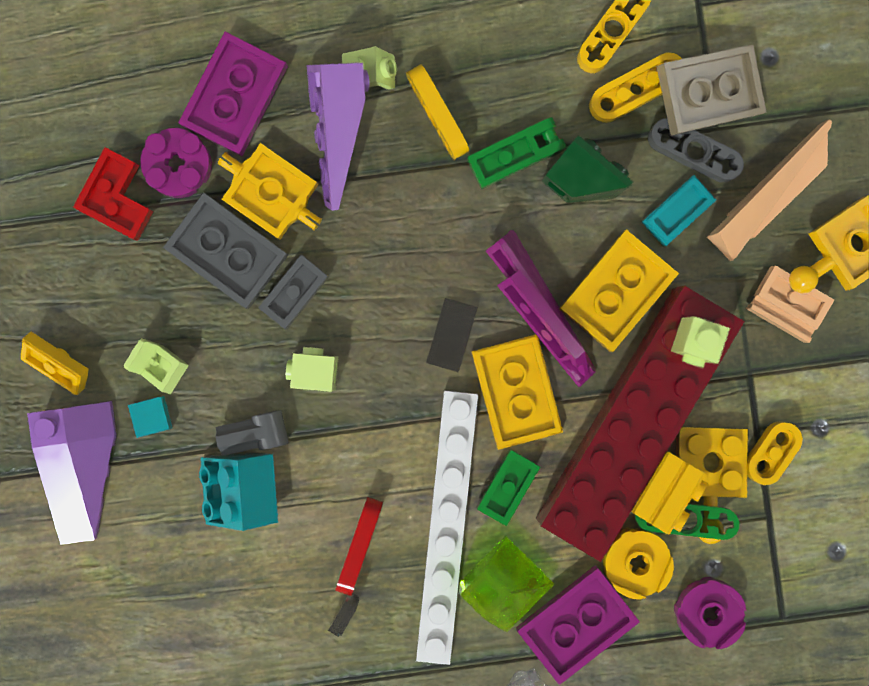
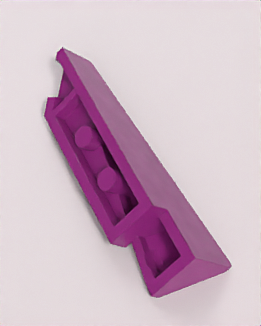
M510 230L486 250V253L506 276L497 286L575 384L581 387L596 372V368L563 312L559 310V305L514 230Z

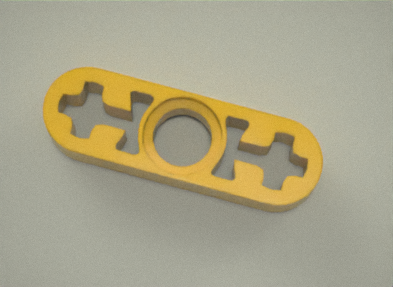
M615 0L582 44L577 55L580 68L587 73L600 72L645 13L651 0H639L638 4L634 5L628 15L622 11L629 0ZM610 20L618 21L623 27V33L617 37L610 36L605 31V23ZM601 41L605 46L598 56L600 60L595 59L593 62H590L587 59L589 56L588 51L593 52Z
M420 64L406 72L413 91L450 156L455 160L469 152V147L463 134L424 66Z

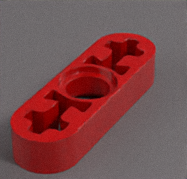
M367 496L335 591L352 596L383 505L382 501Z

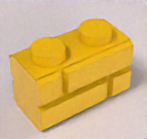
M667 451L634 506L632 513L670 535L673 529L680 532L690 516L688 512L684 511L692 498L698 502L708 486V483L703 481L706 474Z

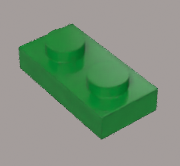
M509 449L476 506L477 510L507 526L538 473L540 466Z

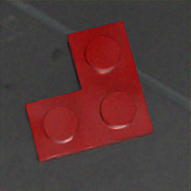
M104 147L73 208L136 241L139 240L154 212L124 196L140 165Z

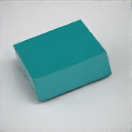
M164 396L128 405L136 438L173 428Z

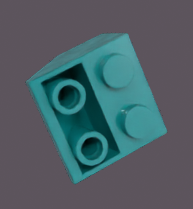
M243 453L200 457L201 468L199 478L203 485L204 497L202 513L206 525L245 531L278 523L273 454Z

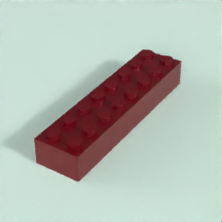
M686 286L672 289L538 513L536 519L542 528L599 562L603 560L745 321ZM697 317L730 328L718 364L705 363L703 368L683 362V355L671 352L682 318Z

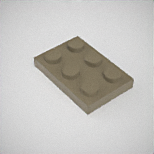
M753 44L666 62L657 66L671 136L767 113Z

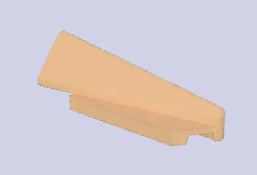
M830 119L819 124L727 214L728 217L707 236L729 261H733L749 239L755 238L827 167L828 131L832 125Z

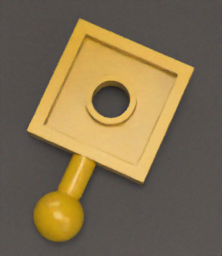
M867 195L809 233V236L824 258L810 267H797L790 273L789 284L794 291L798 293L811 292L816 288L818 278L831 269L845 291L854 289L869 278V195ZM854 234L858 235L863 241V248L860 252L856 251L851 244Z
M682 427L676 436V456L706 474L703 481L708 483V486L702 494L704 496V505L718 507V497L747 498L748 429ZM714 452L719 458V465L714 471L709 472L705 469L703 460L708 453ZM704 511L700 532L707 533V525L718 527L719 533H725L722 522L719 519H707L709 511ZM699 537L701 541L707 544H716L721 541L719 539Z

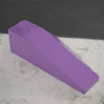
M363 63L307 65L311 112H315L319 117V123H317L316 130L314 131L315 142L319 150L324 151V158L319 160L324 205L330 210H339L365 103V92L369 90V76L367 70H363Z
M112 401L27 413L32 450L60 544L97 539L104 503L102 496L106 477H109L111 466L109 465L112 446L115 445L117 435Z

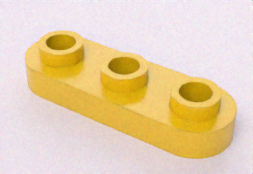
M675 53L661 54L601 86L595 91L589 102L592 116L600 122H612L661 96L662 91L657 66L666 62L681 60L682 58ZM637 85L641 89V94H633L631 86ZM608 101L611 104V110H603L601 102Z

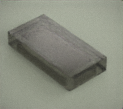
M445 298L426 363L459 372L478 307Z

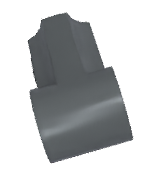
M282 410L255 415L249 420L216 427V442L222 456L255 448L265 450L288 444L289 441Z

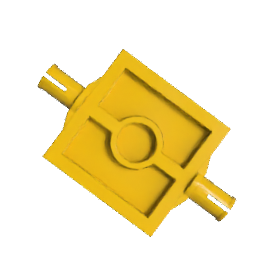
M261 143L252 156L243 163L234 159L227 152L222 155L232 165H229L221 158L218 161V165L234 174L232 184L222 198L223 201L280 240L290 225L298 219L312 228L313 231L316 230L318 226L307 218H311L318 224L321 223L322 218L306 208L308 199L319 185L315 180Z

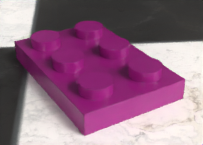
M225 31L178 123L182 127L242 157L288 68L287 63Z
M595 565L520 623L516 629L560 685L635 627L640 621Z

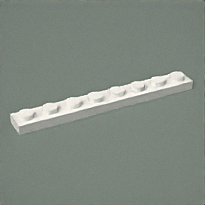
M444 390L416 661L450 665L478 401L477 393Z

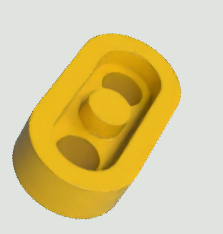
M778 421L770 424L747 457V476L752 481L762 485H771L777 482L802 446L803 439L800 430L795 425L787 422ZM782 432L784 440L778 444L776 436ZM763 460L765 468L763 471L758 472L757 464Z

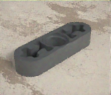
M667 118L659 120L648 133V142L652 149L717 182H728L739 176L743 170L744 161L739 152L695 130L673 136L669 132L668 136L676 141L682 138V135L686 137L680 144L678 151L674 148L679 143L670 139L666 143H662L660 141L661 135L657 131L661 132L665 128L669 129ZM690 142H698L702 145L704 155L701 159L694 160L687 154V146ZM713 151H715L716 154L712 159L721 162L727 158L730 160L728 166L733 169L723 173L721 171L723 166L720 163L712 161L708 166L705 163L711 158Z

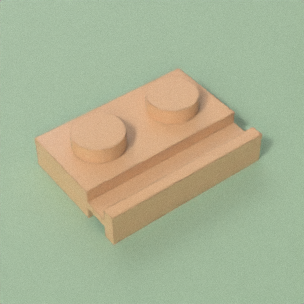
M776 265L770 266L753 295L755 297L746 309L798 340L810 343L812 334L819 328L834 299L817 289L809 293L794 291L789 284L790 273Z

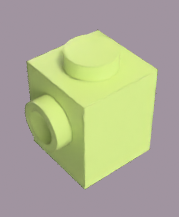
M697 317L682 318L671 352L683 355L682 361L703 368L705 363L718 364L730 328Z
M303 347V353H293V360L288 359L286 365V380H291L290 388L329 392L336 390L338 356L323 355L324 349Z

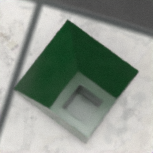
M579 135L541 181L566 203L615 199L633 183L628 178L629 172L625 167L616 161H608L600 154L602 150L594 141L589 138L583 140Z

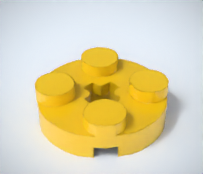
M641 528L620 530L603 558L604 573L613 587L622 595L632 599L647 598L646 596L652 595L655 592L658 594L667 587L674 571L673 558L666 543L655 533ZM638 555H643L642 560L646 563L645 568L639 567L636 572L632 571L631 559L636 558Z

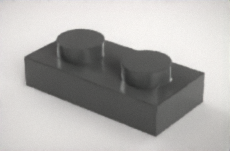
M300 255L258 308L281 327L288 329L329 276L303 255Z

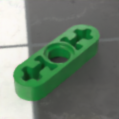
M688 504L685 509L693 511L697 516L695 527L689 530L681 529L680 532L673 529L670 534L728 540L737 534L740 523L737 515L728 508ZM701 510L709 511L707 519H719L720 513H725L727 520L733 521V526L726 528L725 533H719L718 527L707 525L708 532H700L703 524ZM635 515L636 521L642 529L650 532L664 533L655 526L648 525L647 521Z

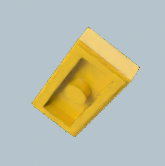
M32 331L23 338L21 360L73 394L78 395L85 389L89 371L87 367L71 358L65 350L56 348Z

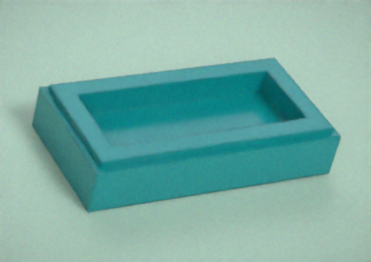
M693 175L641 223L665 247L717 199Z

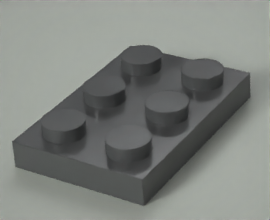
M205 193L201 195L163 247L245 309H249L288 257L286 252Z

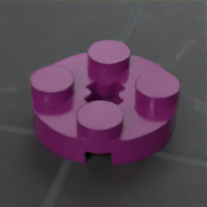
M169 128L148 136L141 154V170L146 182L152 188L168 197L185 198L198 192L196 190L203 183L206 184L212 171V159L209 150L196 135L185 129ZM174 155H178L180 159L185 160V164L179 166L178 172H173V168L169 166V160L173 159Z
M703 577L701 580L688 585L674 605V613L680 630L690 642L700 648H727L734 644L745 630L744 610L746 611V604L743 598L729 584L716 580L713 577ZM717 606L718 609L715 611L718 616L717 619L712 621L710 618H707L704 621L705 609Z

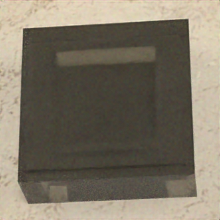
M353 593L352 596L346 595L332 619L329 632L338 637L343 634L359 603L357 595Z

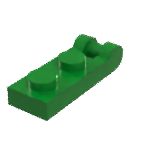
M553 117L536 123L467 157V161L481 190L567 149L564 140L559 139L554 130L557 126ZM543 136L546 146L539 149L535 138Z

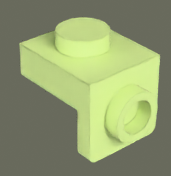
M376 46L342 54V64L363 63V70L368 72L369 87L381 86L388 90L395 88L397 66L393 54Z
M143 338L138 341L124 364L125 369L142 375L160 391L168 394L173 392L189 366L163 345Z

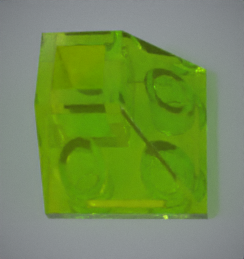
M506 535L458 583L460 596L486 621L505 632H508L555 585Z

